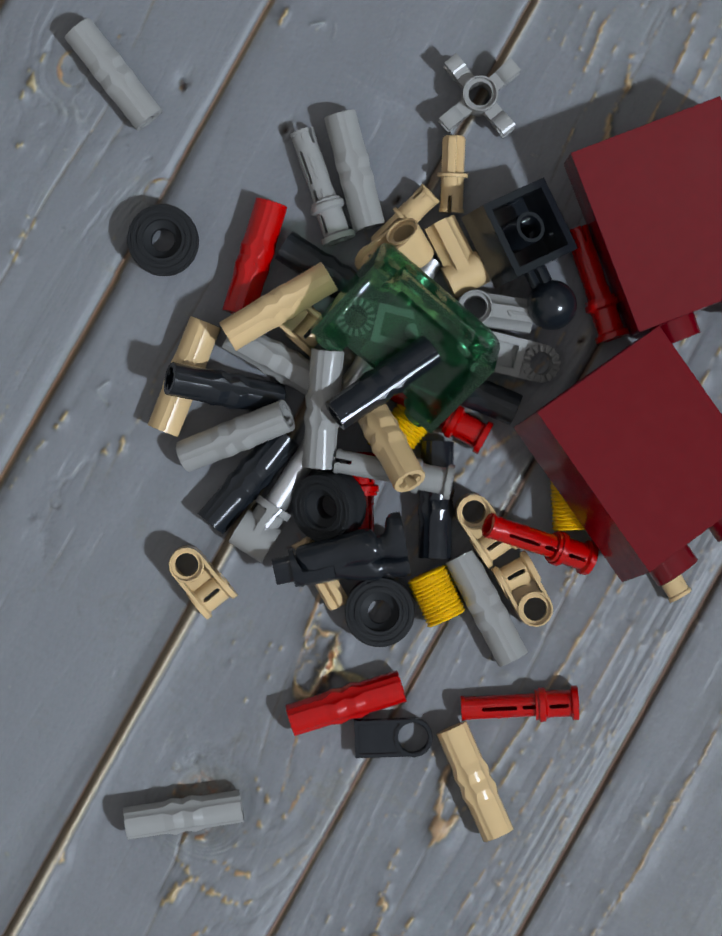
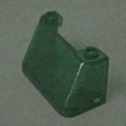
M388 243L381 244L317 319L311 329L317 342L326 350L343 351L348 346L372 368H375L381 361L390 358L420 336H425L437 350L441 363L411 383L402 393L405 395L404 406L406 409L404 413L408 420L417 427L425 428L429 433H432L495 371L500 351V343L497 337L485 324L401 251Z

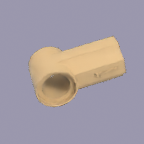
M455 215L446 217L424 229L426 237L442 265L440 268L442 275L455 299L463 296L464 293L470 290H475L491 282L480 256L475 250L472 251Z

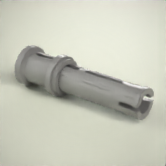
M305 127L291 133L290 138L311 193L313 204H311L310 211L312 216L317 217L324 237L321 240L322 246L329 247L352 239L356 234L353 229H349L342 209L345 205L344 200L340 195H336L332 186L330 175L317 142L314 127Z
M338 448L335 458L352 463L349 465L335 462L333 473L391 483L376 456ZM417 458L425 472V478L419 486L410 490V493L416 494L418 490L441 494L443 499L449 500L456 465L449 464L448 467H440L426 464L423 462V459Z

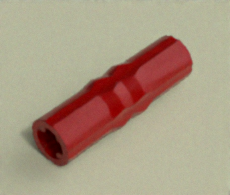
M256 198L245 236L241 242L240 252L235 262L234 272L222 308L223 311L234 314L261 297L287 211L285 205L263 198Z
M396 670L360 682H351L340 688H331L322 694L286 704L285 707L294 736H298L330 725L343 724L350 719L362 718L369 713L407 702L399 673Z

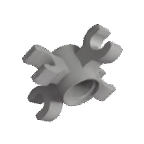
M457 53L444 63L445 66L443 68L461 87L463 92L461 101L445 112L439 118L438 123L449 134L468 116H485L502 139L515 129L516 124L496 103L498 92L519 76L521 69L511 58L490 77L483 75L474 76ZM476 87L484 88L490 95V101L485 105H476L470 100L469 92Z

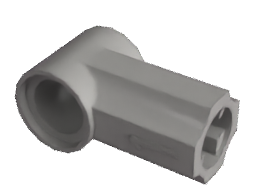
M470 290L464 293L458 301L456 312L463 324L526 334L531 333L533 321L528 314L527 299L485 293L481 290ZM471 298L481 300L485 306L483 317L479 319L469 318L465 314L464 303Z

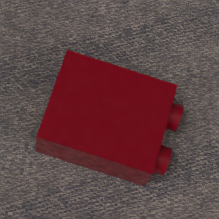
M720 96L570 153L564 162V167L585 222L589 226L592 240L615 297H618L619 303L617 305L625 326L629 330V337L647 330L652 331L660 326L673 344L701 333L694 312L722 302V100Z
M660 326L628 345L513 427L622 582L649 573L659 587L663 586L684 573L698 561L688 543L707 529L710 530L717 542L722 541V414Z

